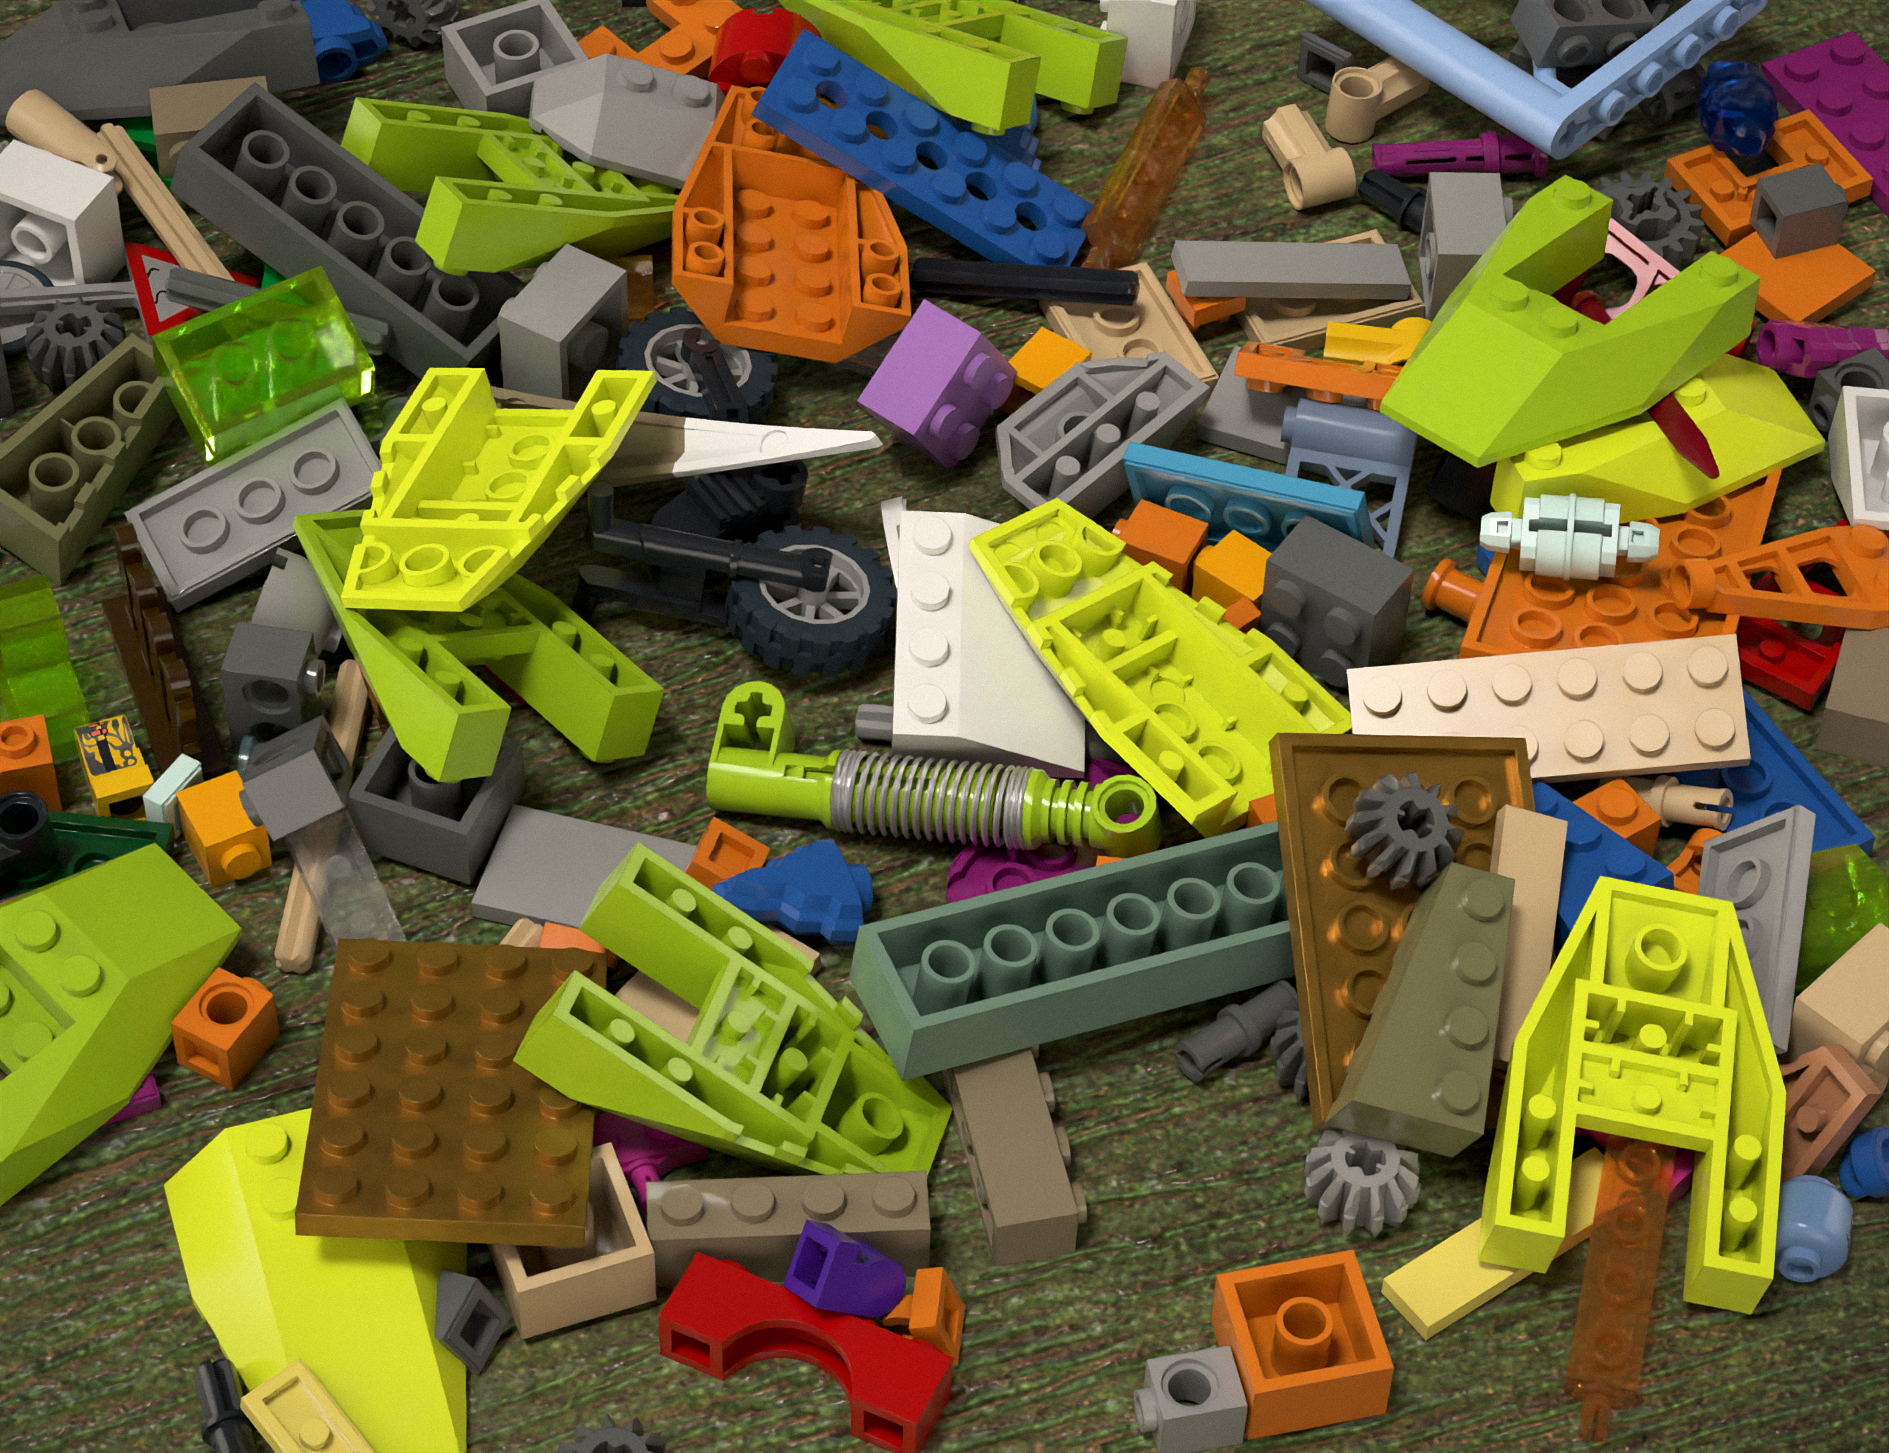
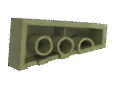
M132 333L0 445L1 546L60 587L63 585L179 412L178 363Z
M1451 862L1428 885L1422 888L1393 957L1391 972L1384 988L1376 997L1369 1014L1371 1020L1360 1046L1352 1055L1345 1075H1347L1338 1099L1332 1103L1324 1125L1451 1158L1484 1135L1515 879Z

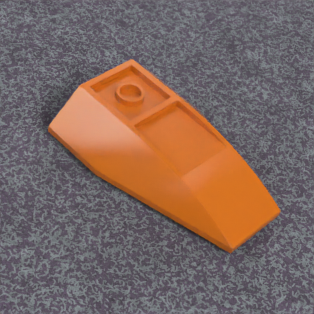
M731 85L674 205L672 213L673 287L713 337L718 339L720 343L838 363L904 329L911 319L907 246L883 193L872 189L751 115L766 88H744ZM818 98L823 105L832 109H839L838 105Z

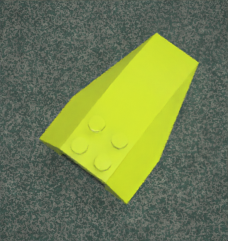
M429 368L382 441L379 452L382 461L381 471L374 472L370 486L373 495L371 509L364 510L360 523L363 533L362 543L354 546L341 595L344 608L463 612L496 590L518 571L545 542L614 456L657 382L655 372L642 370H597L573 410L497 408L485 368Z
M1059 498L1050 500L973 537L968 546L1001 603L1041 662L1099 736L1205 838L1230 833L1247 823L1249 801L1274 793L1268 742L1276 733L1353 734L1351 713L1273 640L1255 628H1252L1246 635L1225 621L1223 617L1227 610L1207 596H1204L1198 603L1169 584L1173 576L1172 573L1154 561L1142 566L1122 552L1126 545L1124 541Z
M312 1108L225 1128L164 1184V1189L193 1304L203 1321L208 1322L219 1340L221 1351L227 1359L234 1363L249 1392L301 1358L376 1453H467V1368L465 1364L435 1338L438 1276L441 1270L467 1276V1243L296 1235L295 1211Z

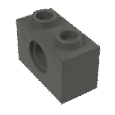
M321 715L253 748L242 782L244 790L239 792V797L252 824L255 827L264 824L273 841L345 807L353 769L324 716Z

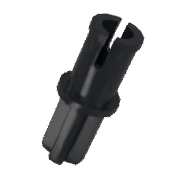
M1380 169L1368 170L1358 186L1359 196L1396 218V225L1399 228L1405 230L1409 227L1421 234L1427 190L1422 187L1412 189Z
M227 1358L216 1361L212 1359L200 1363L199 1370L194 1374L193 1378L205 1419L200 1432L205 1444L212 1446L214 1453H259L254 1435L257 1429L240 1408L243 1393L234 1363Z

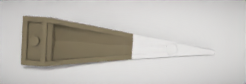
M491 386L497 408L573 410L578 403ZM639 411L614 456L592 483L605 482L612 487L873 449L882 446L883 443L872 431L745 424Z

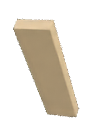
M1507 804L1497 812L1490 864L1491 873L1515 879L1492 1067L1506 1071L1514 1039L1550 972L1568 821Z

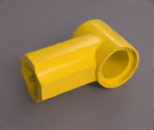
M1408 317L1399 320L1390 329L1328 321L1323 360L1362 366L1364 361L1367 360L1404 367L1432 322L1420 317Z

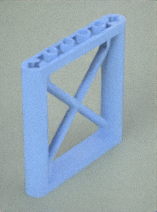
M1411 0L1304 1L1552 158L1561 160L1569 156L1607 126L1617 124L1627 111L1646 97L1654 96L1662 88L1663 84L1683 69L1693 67L1703 54L1719 42L1729 40L1738 28L1757 15L1769 0H1691L1572 89L1557 80L1556 67L1537 68L1532 59V76Z

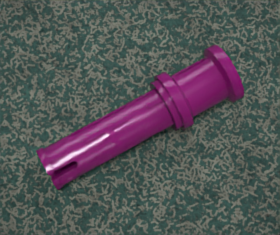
M1485 130L1484 133L1479 134L1478 139L1381 145L1373 143L1371 162L1372 170L1380 169L1393 178L1429 176V172L1533 173L1535 178H1545L1548 154L1516 134L1498 135L1496 130Z

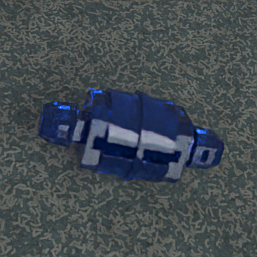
M1718 60L1708 66L1706 76L1700 84L1701 95H1697L1698 118L1704 131L1707 132L1710 141L1718 151L1745 156L1760 154L1768 148L1769 140L1776 131L1774 122L1779 119L1778 100L1772 85L1768 82L1758 65L1742 61Z

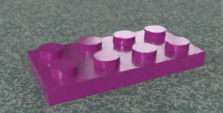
M1854 31L1762 63L1759 82L1791 115L1810 109L1873 177L1868 197L1889 217V67Z

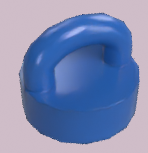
M1881 1126L1856 1133L1852 1141L1846 1146L1840 1157L1838 1176L1840 1186L1847 1195L1854 1198L1868 1195L1879 1198L1889 1195L1888 1128Z

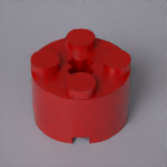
M755 8L739 11L730 16L717 32L707 81L717 83L725 96H727L731 85L744 88H767L803 29L822 39L820 32L807 19L787 9L773 8V14H754Z

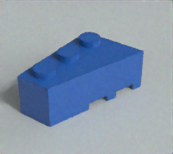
M1539 781L1532 785L1536 813L1568 821L1554 933V949L1557 957L1600 876L1674 890V873L1544 782Z

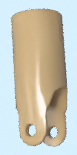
M38 89L25 92L12 104L6 117V127L13 136L22 143L47 150L54 155L88 168H95L104 174L114 177L116 194L119 195L121 193L123 182L113 172L117 165L116 155L101 143L100 138L94 131Z

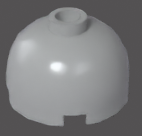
M278 547L272 564L276 566L272 565L268 578L265 580L250 623L313 632L316 659L319 658L322 650L335 654L342 632L308 559Z

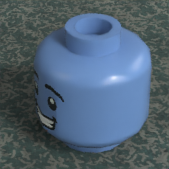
M1801 1175L1780 1184L1774 1268L1790 1280L1811 1282L1817 1278L1829 1276L1840 1270L1848 1258L1853 1227V1207L1846 1196L1827 1179L1812 1175Z

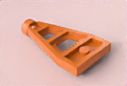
M1864 524L1854 527H1824L1711 560L1706 558L1678 559L1674 562L1670 571V594L1676 607L1681 610L1705 608L1707 612L1865 630L1889 627V539L1883 530ZM1816 562L1828 563L1847 596L1825 595L1812 592L1798 568ZM1770 571L1783 593L1753 590L1745 575Z

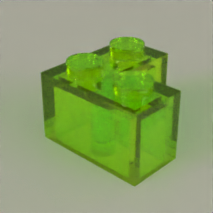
M43 574L0 586V722L44 714L52 759L54 760L78 753L73 729L90 724L85 699L70 662L63 619L47 576Z

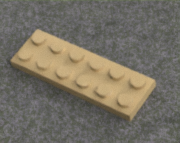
M1736 634L1347 669L1353 734L1526 738L1532 785L1539 781L1555 783L1748 766L1751 760Z

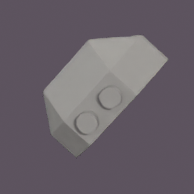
M606 53L535 79L531 92L528 126L539 133H547L559 146L587 164L682 189L726 96L717 83L702 80L693 75H684L648 65L639 60L626 59Z
M1166 352L1147 354L1146 358L1119 357L1076 363L996 427L995 438L1002 486L1030 510L1050 500L1059 498L1091 520L1130 488L1122 459L1129 442L1169 450L1208 396L1210 387Z

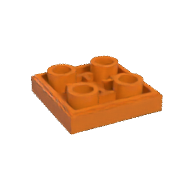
M1756 231L1719 254L1720 256L1732 259L1743 268L1761 276L1755 309L1769 320L1783 319L1817 323L1873 286L1876 270L1838 243L1774 259Z

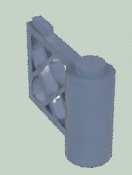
M1301 396L1298 407L1286 406L1280 441L1291 443L1285 475L1298 478L1300 469L1325 473L1335 486L1357 490L1370 481L1395 485L1393 500L1375 512H1369L1372 533L1382 546V553L1394 559L1418 434L1380 413V411L1369 409L1365 406L1322 402ZM1343 477H1349L1351 479L1346 481ZM1389 518L1387 531L1385 532L1379 523Z

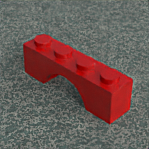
M697 1251L658 1315L660 1355L721 1381H724L733 1373L749 1364L774 1358L800 1360L822 1369L835 1379L848 1399L851 1410V1435L892 1453H921L952 1396L954 1357L944 1354L934 1344L923 1339L905 1338L879 1327L869 1317L816 1308L786 1287L753 1275L746 1267L733 1260H717Z

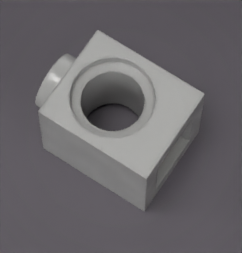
M1230 1345L1146 1360L1144 1388L1134 1391V1406L1141 1432L1152 1431L1158 1453H1192L1243 1444L1248 1404ZM1191 1400L1199 1405L1185 1406L1176 1401Z

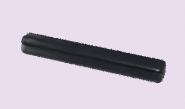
M921 257L915 260L911 273L913 289L919 293L1132 306L1136 304L1140 290L1138 274L1132 270Z

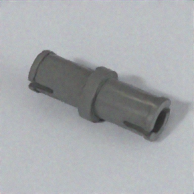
M1279 980L1273 983L1270 988L1241 1006L1230 1004L1217 1013L1215 1022L1188 1039L1181 1040L1174 1046V1049L1178 1051L1174 1053L1175 1059L1183 1073L1193 1081H1200L1208 1073L1237 1055L1248 1057L1261 1047L1262 1039L1276 1031L1277 1020L1282 1015L1283 1010L1296 1011V1005L1298 1004L1296 990L1286 981Z

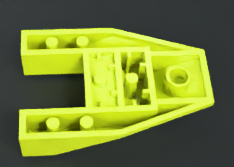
M1725 353L1671 392L1707 438L1720 472L1717 479L1708 478L1679 455L1649 413L1645 411L1640 415L1497 461L1490 503L1496 512H1512V518L1523 519L1525 497L1541 498V494L1569 496L1570 493H1576V497L1605 499L1604 503L1620 504L1619 524L1646 520L1652 517L1659 518L1684 514L1688 510L1695 509L1722 495H1726L1764 478L1777 470L1786 468L1823 451L1825 440L1775 370Z
M1599 877L1511 1046L1483 1199L1477 1254L1478 1261L1546 1274L1565 1237L1575 1127L1695 1150L1683 1301L1752 1314L1773 1281L1787 1093L1733 902L1610 877Z

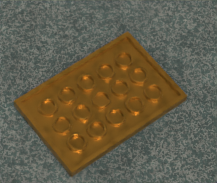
M1276 733L1268 742L1313 1129H1340L1324 1125L1332 1103L1338 1099L1347 1077L1345 1072L1354 1051L1361 1044L1371 1020L1369 1014L1378 993L1385 986L1393 967V957L1423 888H1416L1408 881L1402 888L1391 890L1386 872L1382 871L1375 878H1366L1367 867L1371 864L1366 856L1349 857L1351 846L1358 840L1344 831L1347 819L1355 813L1352 808L1354 799L1364 789L1373 788L1372 785L1380 777L1390 773L1400 781L1406 774L1417 772L1423 790H1427L1431 785L1441 784L1440 796L1437 799L1442 805H1459L1457 815L1450 823L1464 831L1461 842L1453 849L1456 854L1454 863L1490 872L1497 812L1506 804L1536 812L1526 738ZM1554 941L1550 971L1556 961ZM1492 1067L1484 1128H1497L1507 1074L1506 1070Z
M338 938L295 1211L296 1235L584 1248L596 1108L570 1099L514 1062L513 1059L535 1015L574 970L606 990L608 951L603 954L575 947L559 949L516 947L509 944L494 946L451 944L442 941L408 942L386 941L375 938Z

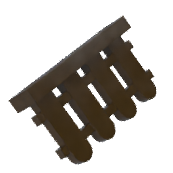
M132 523L113 527L124 596L101 601L102 613L159 775L161 777L182 753L201 762L204 782L230 773L228 763L162 586L155 587L149 567H143L141 549L135 528Z

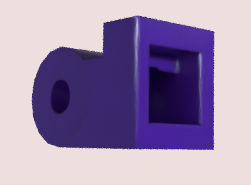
M806 1219L783 1286L816 1308L872 1318L881 1317L891 1312L898 1305L904 1294L906 1277L905 1271L898 1262L861 1240H853L830 1224Z

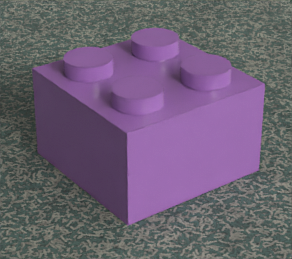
M924 299L857 402L897 440L952 472L959 460L965 459L974 450L979 440V430L992 410L1002 406L1009 397L1013 387V378L1017 371L980 331Z

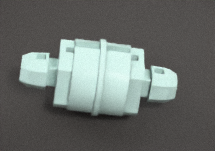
M1570 493L1569 496L1541 494V498L1525 497L1523 519L1512 518V512H1491L1482 516L1480 546L1489 551L1508 554L1510 548L1521 549L1519 570L1535 571L1534 576L1563 578V581H1569V578L1598 580V576L1614 577L1616 556H1627V562H1649L1658 557L1660 529L1652 524L1630 521L1629 527L1619 526L1620 504L1604 503L1605 499L1576 497V493Z

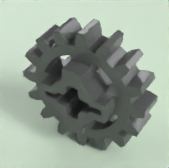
M1626 171L1620 172L1618 183H1614L1606 177L1600 178L1598 190L1596 191L1613 199L1611 218L1677 270H1680L1682 258L1687 260L1694 258L1696 246L1700 245L1704 221L1700 220L1701 205L1689 204L1691 192L1688 189L1674 192L1671 190L1672 179L1666 178L1661 183L1652 181L1650 172H1644L1640 180H1632ZM1604 255L1607 258L1606 269L1611 271L1617 268L1618 265L1625 266L1614 256ZM1627 267L1628 275L1635 277L1633 271Z

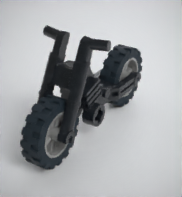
M686 307L670 308L669 313L661 314L659 310L645 315L643 323L635 321L627 329L626 337L622 336L620 340L615 370L655 372L657 382L641 407L640 412L763 425L764 418L768 417L771 411L778 365L774 363L775 354L773 352L722 344L713 337L693 311H687ZM799 459L701 474V476H698V481H695L694 478L687 480L686 490L658 510L652 519L651 525L614 519L613 487L605 482L592 483L588 487V523L583 537L585 543L593 551L641 560L647 564L649 573L633 570L632 573L592 564L581 565L578 569V586L570 609L584 621L592 618L598 601L601 598L626 603L629 609L715 625L720 630L729 628L733 636L740 635L742 638L741 646L751 655L755 653L760 654L764 657L763 663L770 667L779 669L782 665L792 668L791 674L799 676H809L810 671L821 672L822 677H832L839 675V670L847 668L850 672L858 670L864 666L867 657L873 660L880 654L883 643L887 642L897 599V588L892 586L894 576L888 565L881 566L879 563L880 556L870 547L863 549L858 546V539L842 533L841 537L829 534V528L813 526L812 531L801 530L800 525H798L799 516L796 510L803 503L808 469ZM717 571L728 573L727 576L730 577L728 592L725 591L723 595L703 591L707 573L710 575L716 574ZM773 598L782 600L784 602L777 604ZM837 609L853 610L850 613L843 615Z

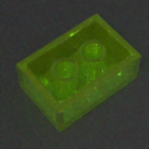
M321 265L152 336L154 367L206 468L341 397H344L349 408L374 397L375 366Z

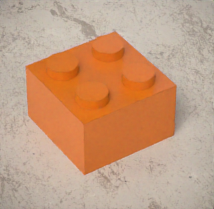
M1354 1249L1217 1274L1211 1323L1219 1347L1228 1345L1231 1347L1248 1404L1245 1423L1248 1440L1386 1414L1394 1366Z

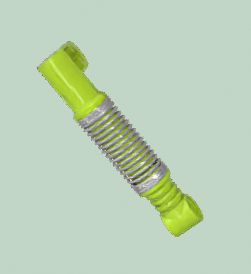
M762 681L743 683L735 687L726 696L722 705L707 772L706 793L708 806L711 810L818 820L828 830H837L838 832L843 830L844 833L848 831L853 833L859 830L861 834H864L869 829L872 835L881 831L885 837L892 832L896 838L903 832L906 839L914 833L918 840L926 835L929 841L937 836L938 840L943 842L948 837L952 844L959 838L963 845L971 839L975 846L982 840L986 847L994 841L997 848L1002 846L1005 841L1008 849L1015 848L1018 850L1021 848L1022 851L1025 849L1036 850L1043 843L1052 844L1057 836L1059 845L1067 846L1073 838V843L1076 847L1086 846L1089 839L1091 848L1103 849L1110 857L1131 858L1154 852L1159 847L1163 837L1157 798L1151 785L1142 778L1129 774L1116 775L1105 780L1103 783H1097L1093 791L1091 782L1082 781L1077 789L1074 780H1065L1061 787L1059 779L1050 778L1043 769H1034L1033 767L1028 769L1026 766L1021 768L1020 765L1016 768L1014 765H1011L1005 769L1002 764H999L994 768L991 763L982 766L978 761L971 766L968 760L959 764L956 759L948 763L945 758L937 762L934 757L926 761L923 756L914 759L909 755L903 759L900 754L891 757L889 753L880 756L878 752H874L869 755L866 750L856 752L855 749L852 751L849 749H836L828 756L793 753L795 729L786 703L777 688L772 684ZM750 732H758L764 750H757L755 748ZM1134 813L1140 815L1136 821L1129 824L1114 822L1124 814Z

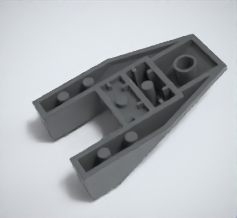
M64 0L58 2L0 43V126L6 125V117L12 104L22 94L33 89L44 92L78 120L83 121L152 116L149 88L257 76H266L269 93L318 85L320 80L310 19L300 0Z

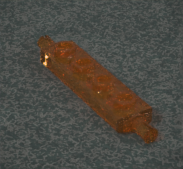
M1193 67L1188 71L1185 81L1178 77L1159 84L1081 225L1082 230L1092 245V250L1081 267L1108 269L1109 267V269H1117L1129 266L1207 122L1201 106V96L1209 85L1211 77L1210 75L1205 76L1208 73L1205 69Z
M1609 1133L1605 1145L1563 1388L1579 1399L1584 1400L1580 1425L1577 1430V1436L1580 1439L1589 1441L1593 1418H1597L1593 1443H1603L1608 1440V1427L1612 1406L1634 1404L1677 1151L1675 1146Z

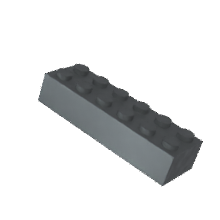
M256 82L251 84L181 149L169 191L320 304L387 321L392 328V341L386 353L420 379L424 377L429 368H485L486 370L501 354L500 331L497 328L499 312L508 299L515 298L527 285L509 271L496 273L469 271L465 276H456L439 270L433 264L434 260L415 242L425 208Z

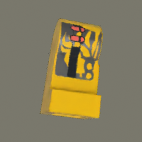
M123 714L74 728V737L80 762L97 816L147 821L144 802L138 810L127 815L111 813L109 808L111 803L136 796L143 800V795L154 784L148 764H145L139 747L136 748L126 716Z

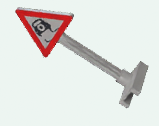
M132 241L124 244V257L131 280L129 282L0 290V316L34 314L36 311L42 310L52 312L56 300L65 305L74 304L80 296L87 306L104 301L107 308L136 307L139 310L147 343L151 346H157L216 314L169 301L166 298V279L173 268L181 266L171 253ZM227 270L235 282L259 288V280L257 278Z

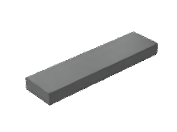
M1175 240L1171 253L1179 284L1185 297L1407 299L1412 285L1398 244Z

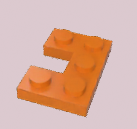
M646 0L648 11L672 30L639 53L603 25L578 41V44L589 59L608 53L703 79L709 75L713 48L719 28L730 16L743 9L732 0Z
M1810 109L1762 125L1759 144L1779 164L1777 167L1746 178L1718 145L1712 143L1667 159L1664 173L1665 178L1673 180L1672 186L1677 192L1685 189L1691 192L1689 204L1701 205L1700 218L1726 247L1735 245L1756 231L1749 222L1758 178L1821 163L1833 182L1843 188L1848 203L1869 196L1873 183V177Z
M1247 341L1238 351L1234 376L1248 378L1247 388L1263 392L1282 393L1283 387H1287V385L1308 388L1306 397L1322 402L1342 403L1344 394L1368 398L1367 408L1380 411L1381 401L1403 366L1367 360L1364 361L1362 366L1305 357L1306 350Z

